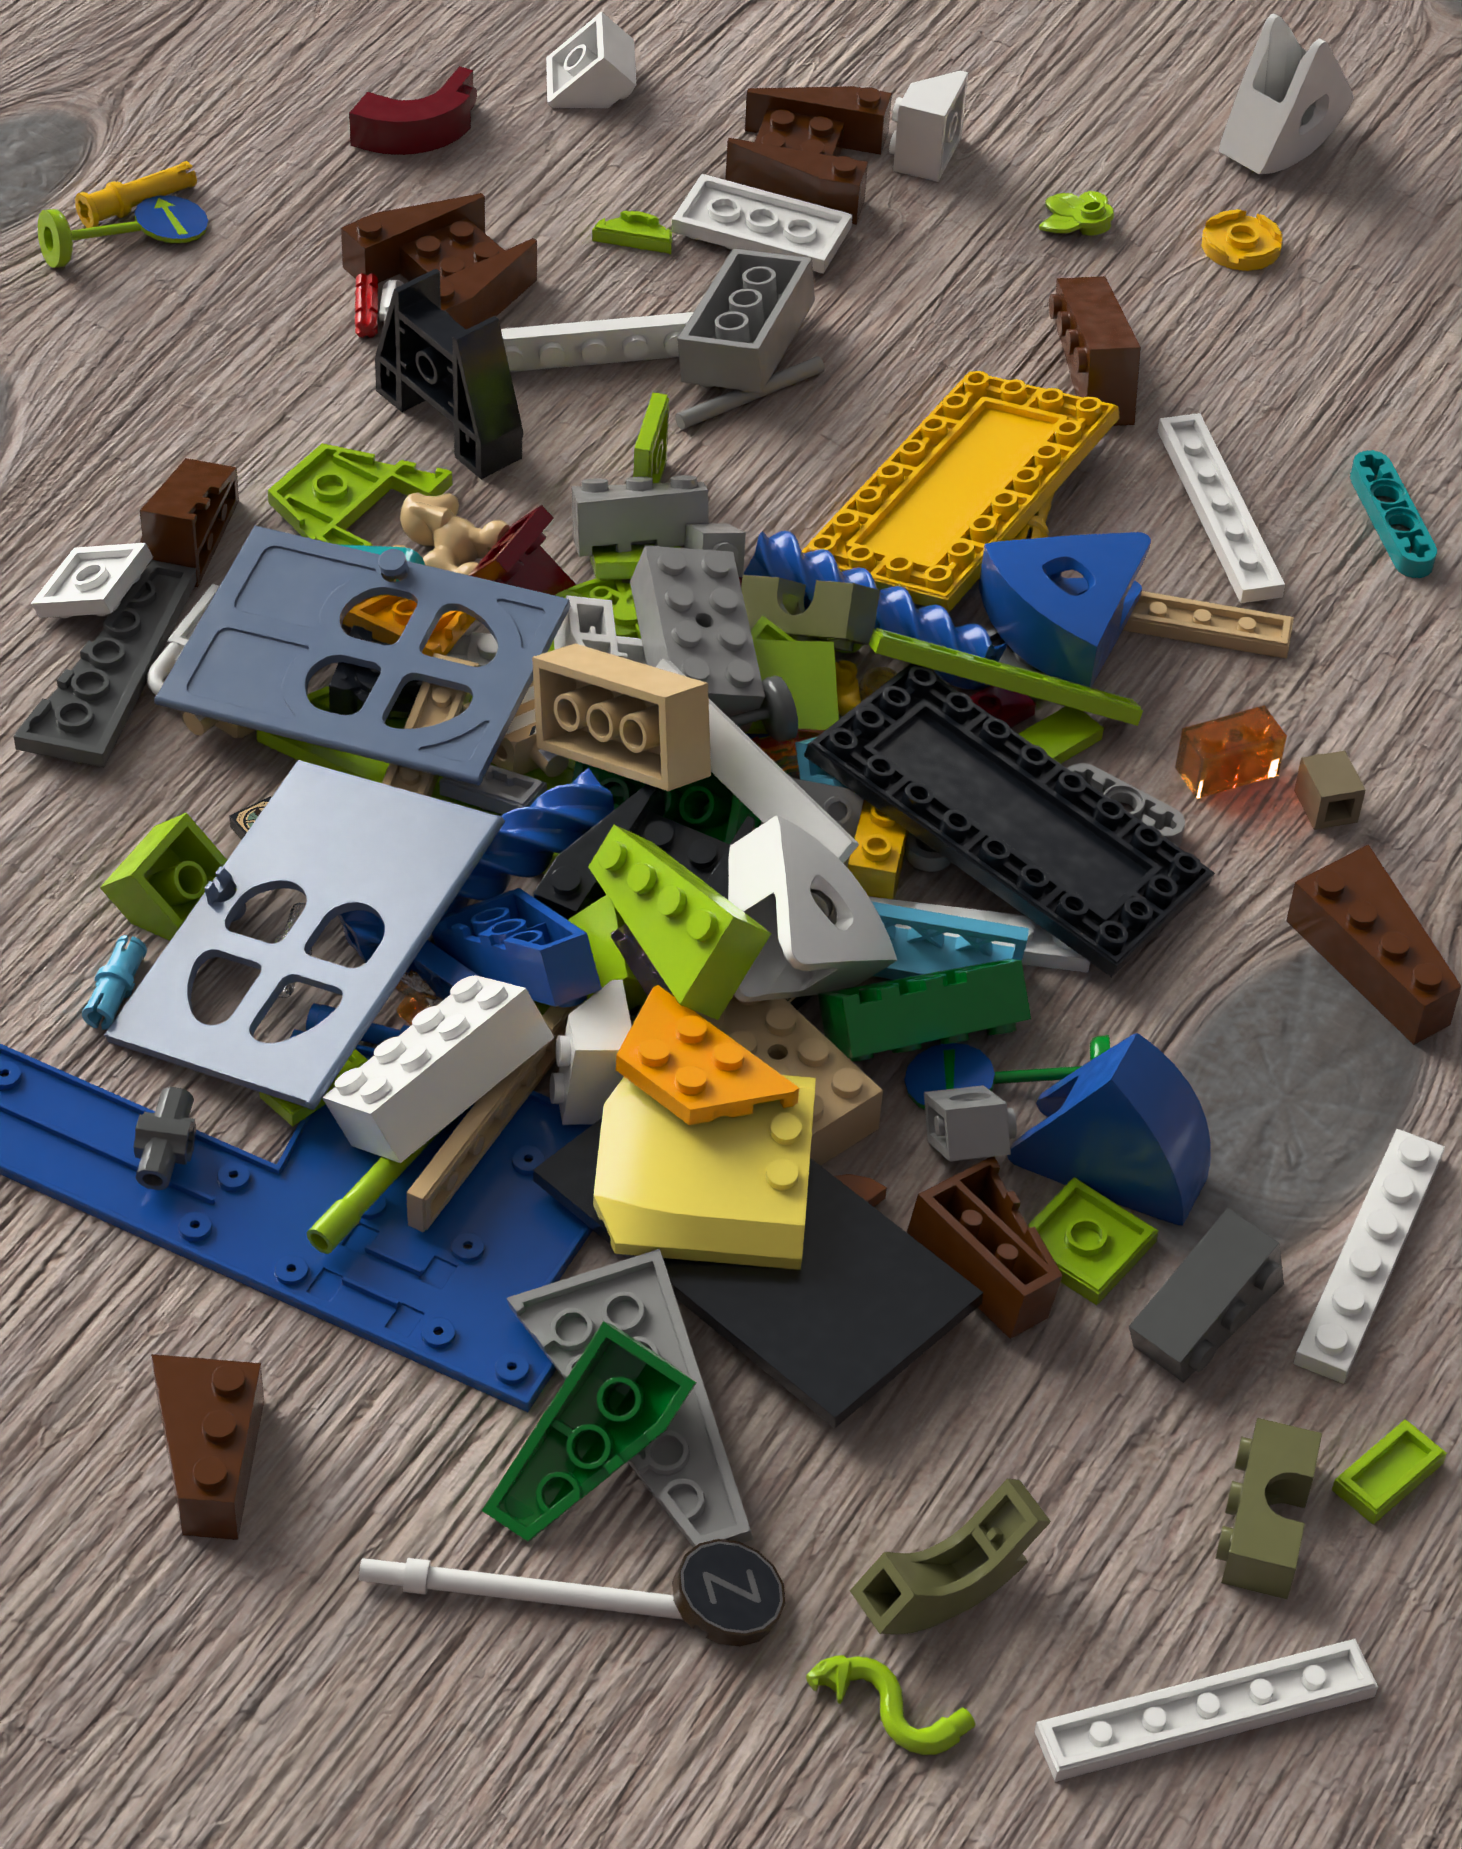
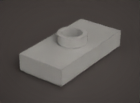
M493 765L489 766L479 786L446 777L440 780V795L502 815L516 808L530 807L537 797L547 791V783Z

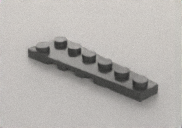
M156 560L151 561L141 574L140 579L132 585L122 598L119 607L104 620L103 631L94 642L88 641L81 649L80 660L72 670L66 669L58 678L57 689L48 700L42 698L14 735L16 750L105 767L147 683L146 676L149 668L162 653L197 582L196 568Z

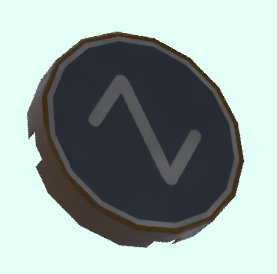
M715 1539L699 1543L685 1554L672 1581L673 1601L682 1619L692 1629L697 1625L701 1630L708 1633L707 1639L722 1645L741 1647L761 1641L777 1624L786 1603L784 1583L775 1566L758 1550L739 1541Z

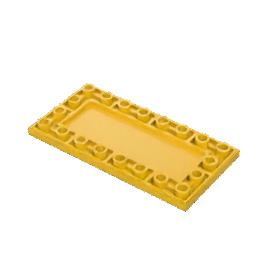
M970 371L833 516L802 552L807 553L818 549L828 550L833 554L840 571L858 567L865 568L871 573L878 590L901 586L910 593L914 604L922 606L940 605L949 613L980 578L984 544L1010 541L1018 535L1030 519L1119 420V407L1114 404L1101 402L1096 397L1083 398L1063 393L1057 388L1044 389L1027 385L1025 382L1017 379L1005 380L989 376L983 371Z

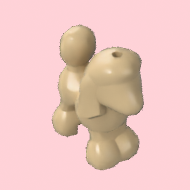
M420 493L409 494L403 502L400 521L404 532L413 542L425 547H435L423 557L426 566L469 575L478 565L474 561L476 559H483L510 527L502 520H493L482 529L476 528L467 519L456 516L459 510L458 498L450 493L439 496H425ZM393 545V546H390V547H405V546H403V545Z

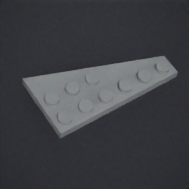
M660 1249L506 1298L510 1309L565 1380L602 1322H606L631 1336L697 1382L668 1429L631 1458L628 1463L693 1548L699 1543L715 1539L739 1541L741 1543L753 1540Z

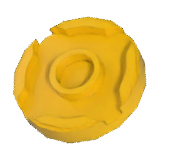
M1229 210L1209 218L1203 229L1201 247L1207 257L1221 266L1242 271L1258 270L1273 264L1280 256L1283 234L1278 225L1264 215L1257 213L1256 218L1246 216L1247 211Z

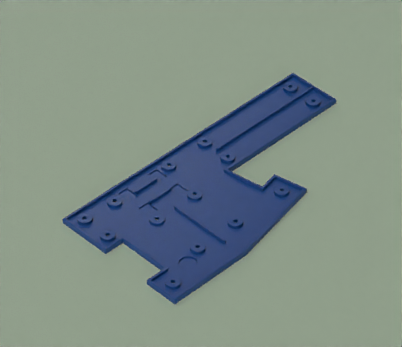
M294 1029L290 1038L297 1036L305 1031ZM0 1044V1175L526 1412H529L557 1369L510 1309L506 1298L559 1281L593 1231L533 1181V1169L593 1124L563 1125L559 1104H552L549 1097L535 1091L531 1092L428 1230L421 1232L408 1226L407 1191L473 1105L449 1123L374 1202L375 1204L361 1216L355 1228L331 1253L325 1254L312 1246L307 1238V1231L337 1200L342 1199L382 1157L351 1146L326 1104L299 1122L277 1165L196 1130L191 1161L187 1162L186 1165L175 1163L169 1186L166 1189H148L140 1185L136 1180V1173L141 1158H135L133 1146L139 1115H143L144 1112L155 1113V1111ZM357 1045L355 1048L368 1060L373 1057L374 1048ZM525 1159H532V1161L526 1162ZM231 1175H238L236 1178L230 1177ZM195 1224L199 1225L198 1228H192L191 1226ZM470 1244L472 1248L465 1249L464 1246ZM290 1267L296 1269L294 1272L287 1271V1269ZM436 1330L443 1331L441 1335L434 1334ZM514 1366L516 1369L509 1370L508 1367Z

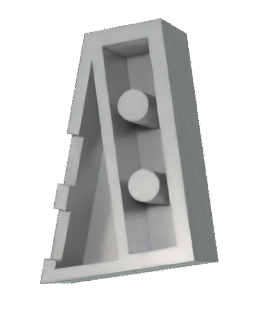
M696 476L670 477V483H653V479L649 477L627 478L626 484L608 485L607 479L593 478L582 480V486H571L573 541L579 557L592 555V546L616 545V552L631 551V545L682 546L685 545V524H709L708 489L704 482H697Z

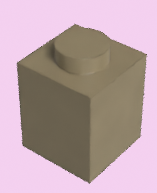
M1346 751L1302 757L1294 791L1313 829L1317 830L1358 823L1366 789Z

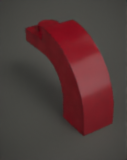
M459 66L436 93L421 99L397 100L366 92L349 112L350 146L375 153L408 155L433 151L460 139L471 129V110L477 99V89L473 86V70Z

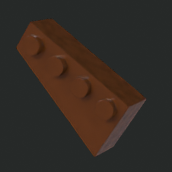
M1106 277L1057 278L1056 294H1050L1049 314L1050 318L1056 321L1058 335L1061 339L1076 396L1083 398L1096 397L1101 402L1118 406L1119 420L1113 426L1135 425L1141 347Z
M1369 844L1295 882L1286 921L1413 1045L1451 1025L1462 986Z

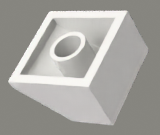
M600 12L546 57L547 102L552 108H609L619 99L627 98L636 86L634 39L603 12Z
M957 71L911 83L904 97L896 99L892 120L897 122V130L893 132L889 147V153L894 154L893 171L939 182L962 136L968 72Z
M611 980L601 990L568 1014L565 1036H557L556 1062L560 1069L559 1073L551 1074L550 1099L552 1104H559L563 1125L594 1124L601 1119L604 1103L624 1077L615 1070L616 1055L632 1027L623 980Z

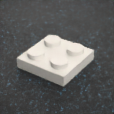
M146 543L74 548L31 604L39 618H69L78 615L96 614L97 616H105L111 614L119 607L120 601L131 586L140 579L141 573L153 556Z

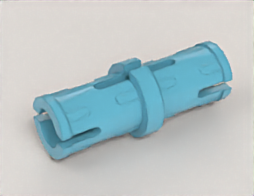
M123 935L119 937L109 961L98 970L94 981H97L96 987L82 1011L84 1021L93 1028H98L104 1016L101 1027L102 1030L108 1029L113 1023L123 999L128 998L135 988V983H133L134 976L147 954V947L140 939L132 936L127 949H125L128 936Z

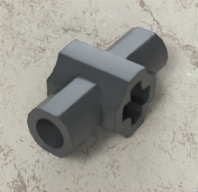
M164 1088L161 1091L155 1113L144 1112L143 1115H139L135 1128L133 1148L135 1158H141L136 1173V1180L145 1188L155 1190L166 1189L169 1186L175 1163L186 1165L187 1162L191 1161L194 1151L196 1122L195 1119L189 1118L194 1098L190 1092L183 1088Z

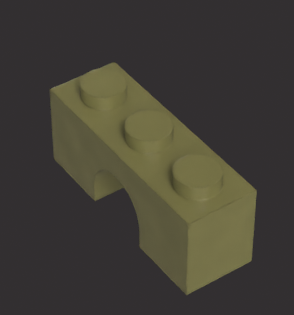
M743 575L741 590L750 630L761 616H764L796 641L820 640L834 642V650L849 652L853 651L854 644L869 645L873 629L875 628L880 590L855 583L816 580L812 603L805 611L804 595L806 584L779 577Z
M1257 1418L1252 1439L1241 1436L1234 1469L1244 1471L1242 1483L1232 1481L1225 1509L1226 1514L1235 1516L1233 1528L1222 1526L1215 1559L1226 1561L1221 1583L1288 1599L1297 1567L1305 1523L1284 1518L1275 1513L1269 1506L1282 1503L1301 1508L1306 1507L1314 1478L1322 1433Z

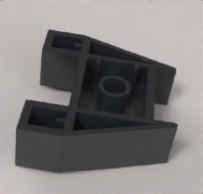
M437 269L395 288L375 355L376 391L401 412L427 401L454 423L455 458L481 480L522 459V438L524 433L499 319L493 316L471 328L464 329L452 319L448 312L441 310L440 271Z
M646 784L561 852L533 892V896L567 920L604 897L606 893L588 866L613 825H616L653 842L728 900L730 846L755 830L754 818L747 816L732 842L728 844L663 817L665 814L663 789Z

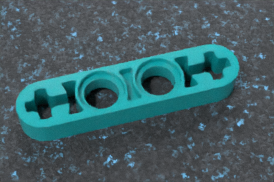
M1374 450L1359 452L1353 460L1350 480L1395 568L1401 574L1411 578L1428 576L1434 568L1437 547L1391 460L1381 452ZM1386 496L1394 499L1396 502H1383L1376 497ZM1390 525H1403L1410 528V531H1399Z

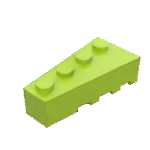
M613 825L588 868L678 1003L719 1020L772 933L653 842Z

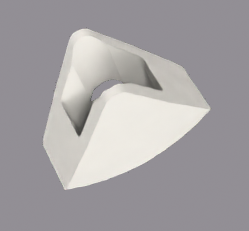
M1271 14L1266 19L1239 87L1220 142L1219 152L1257 174H1270L1285 170L1311 155L1327 139L1344 117L1354 99V95L1326 41L1319 38L1306 51L1299 45L1290 27L1282 17Z
M776 815L730 846L728 900L772 933L734 994L739 1001L753 1002L793 998L855 987L897 961L888 932L865 890L836 855L805 830Z

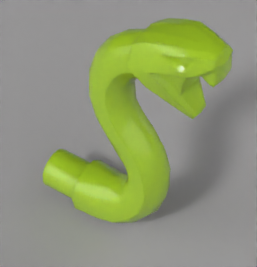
M838 1655L820 1661L806 1675L807 1683L814 1691L818 1690V1686L824 1685L833 1689L836 1692L839 1704L843 1701L850 1681L862 1679L872 1683L880 1695L881 1721L887 1734L896 1744L913 1753L937 1755L947 1751L960 1742V1737L976 1726L974 1718L964 1707H961L947 1718L941 1717L929 1727L916 1729L910 1726L904 1718L902 1689L897 1677L886 1665L875 1659L860 1656L846 1658L844 1655Z

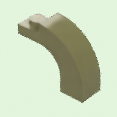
M1007 1478L974 1516L953 1535L928 1549L915 1553L884 1552L850 1589V1592L879 1634H908L937 1626L979 1604L1016 1575L1028 1563V1560L1022 1553L1051 1521L1020 1480Z

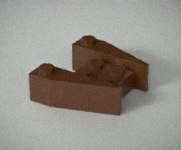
M855 86L748 88L745 131L758 134L755 142L728 138L726 180L852 214V224L857 225L865 202L868 162L854 160L847 156H839L842 148L881 155L889 133L892 93L879 91L872 87L861 88Z
M482 193L377 212L341 227L343 268L356 279L360 273L365 275L373 273L378 277V283L401 274L408 281H411L437 269L440 271L441 310L448 312L452 319L464 329L471 328L493 316H498L537 281V240L532 238L507 250L501 248L485 234V196Z

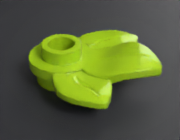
M1087 191L1080 196L1072 193L1055 194L1045 200L1046 207L1053 215L1039 225V230L1053 233H1070L1079 229L1084 235H1099L1111 228L1114 210L1112 206L1108 205V198L1099 192Z

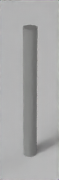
M816 356L772 374L762 393L743 392L739 389L733 390L675 415L676 423L682 430L820 374L825 370L824 363L819 356Z

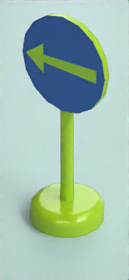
M171 195L154 196L143 200L136 207L135 221L78 230H70L66 217L59 210L47 209L42 210L38 217V239L46 263L52 268L66 266L71 260L73 241L141 230L156 240L169 243H187L199 239L206 233L208 218L205 211L197 204L185 198Z

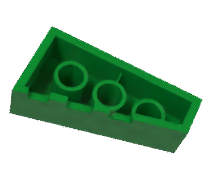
M1015 959L997 960L818 993L825 1037L852 1062L873 1058L874 1053L892 1050V1053L918 1050L922 1048L921 1043L938 1039L940 1044L969 1040L970 1032L984 1029L987 1030V1035L1009 1033L1017 1030V1022L1031 1019L1022 960Z

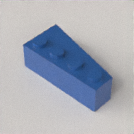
M520 888L445 914L432 932L437 947L478 976L526 988L533 1001L554 1007H572L583 1003L587 999L588 994L602 989L587 933Z

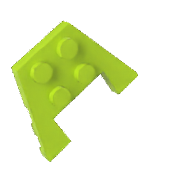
M321 443L268 489V502L302 537L339 545L373 546L372 543L346 531V529L391 489L406 496L412 493H420L425 496L442 495L453 485L452 472L438 467L435 473L416 470V463L400 460L395 465L375 461V454Z

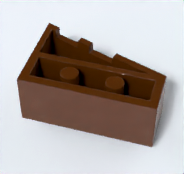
M185 458L140 509L142 529L140 543H146L153 556L152 560L196 568L197 582L194 587H199L239 502L237 467Z
M995 1156L919 1193L907 1233L983 1292L982 1304L978 1308L1011 1339L1048 1319L1063 1275L1036 1228L1028 1227L1019 1211L1021 1202L1015 1191L1008 1192L998 1175L1000 1165Z
M151 1354L157 1400L182 1535L238 1540L264 1406L261 1363Z

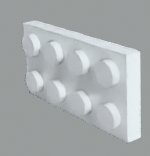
M701 174L673 216L671 232L688 236L691 239L725 246L731 250L734 248L812 258L813 271L824 274L851 229L852 214Z

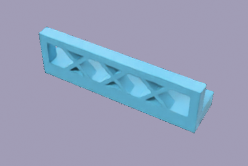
M872 902L888 932L897 957L896 962L873 976L894 980L997 960H1022L1029 928ZM901 924L910 926L912 928L904 929L895 927L894 925ZM943 933L959 934L960 937L945 936ZM1000 941L1014 944V947L993 944L992 942Z

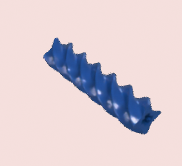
M762 531L758 537L754 556L744 571V575L779 577L806 584L804 595L805 611L812 603L816 580L855 583L878 590L871 573L867 569L858 567L840 571L833 554L825 549L803 553L797 538L789 531H780L771 537H767ZM893 586L880 590L875 630L876 628L997 662H999L1007 647V643L993 646L986 629L981 625L974 623L954 627L949 613L940 605H929L916 609L910 593L904 587ZM929 668L942 680L962 689L980 690L990 686Z
M587 768L572 784L556 786L545 791L536 798L530 807L516 808L504 813L501 816L505 820L504 825L445 914L467 907L470 899L483 901L503 894L512 876L531 878L540 875L549 866L554 853L560 854L615 810L611 792L603 787L591 770ZM354 910L338 915L346 940L358 952L364 963H366L383 940L385 934L384 923L375 914L364 910Z

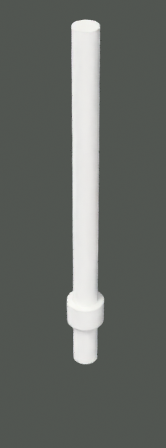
M362 1558L360 1564L359 1581L403 1586V1592L426 1595L427 1590L431 1589L682 1619L673 1601V1595L432 1567L430 1560L407 1558L406 1563Z

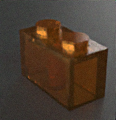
M1265 705L1182 728L1175 768L1196 799L1279 775L1287 735Z

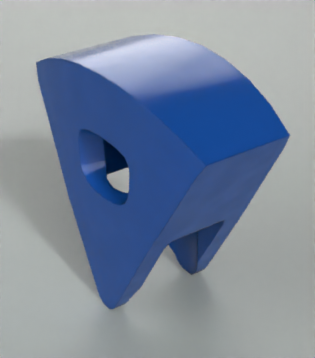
M1142 532L1069 535L998 541L984 544L979 580V591L983 606L1000 637L1018 656L1031 666L1051 677L1092 687L1141 596L1142 586L1135 581V578L1150 549L1151 539ZM1067 570H1075L1082 574L1083 578H1064L1061 574Z
M1135 1033L1042 1092L1036 1104L1040 1112L1048 1118L1018 1138L1011 1145V1155H1007L1010 1162L1018 1167L1067 1185L1075 1177L1118 1205L1183 1226L1208 1178L1211 1161V1142L1207 1120L1198 1097L1175 1064L1155 1045L1140 1034Z

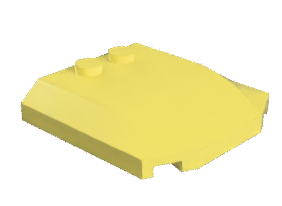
M783 1075L800 1088L798 1103L793 1107L783 1108L779 1100L753 1105V1114L738 1117L721 1116L710 1122L688 1125L627 1078L623 1077L603 1106L593 1206L599 1219L603 1220L611 1238L610 1244L614 1253L638 1256L660 1249L663 1258L801 1270L816 1078Z

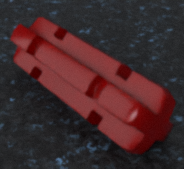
M360 273L356 277L355 333L361 338L366 335L372 338L378 333V277L373 273L368 275Z

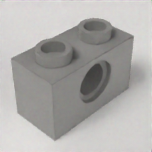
M984 1085L924 1092L928 1143L947 1160L958 1161L1011 1155L1010 1139H1015L1017 1135L1014 1110L1007 1108V1103Z

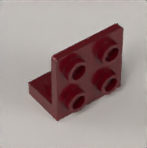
M540 505L514 522L469 574V576L554 596L576 585L540 546L546 539V536L542 533L543 530L554 519L543 505Z

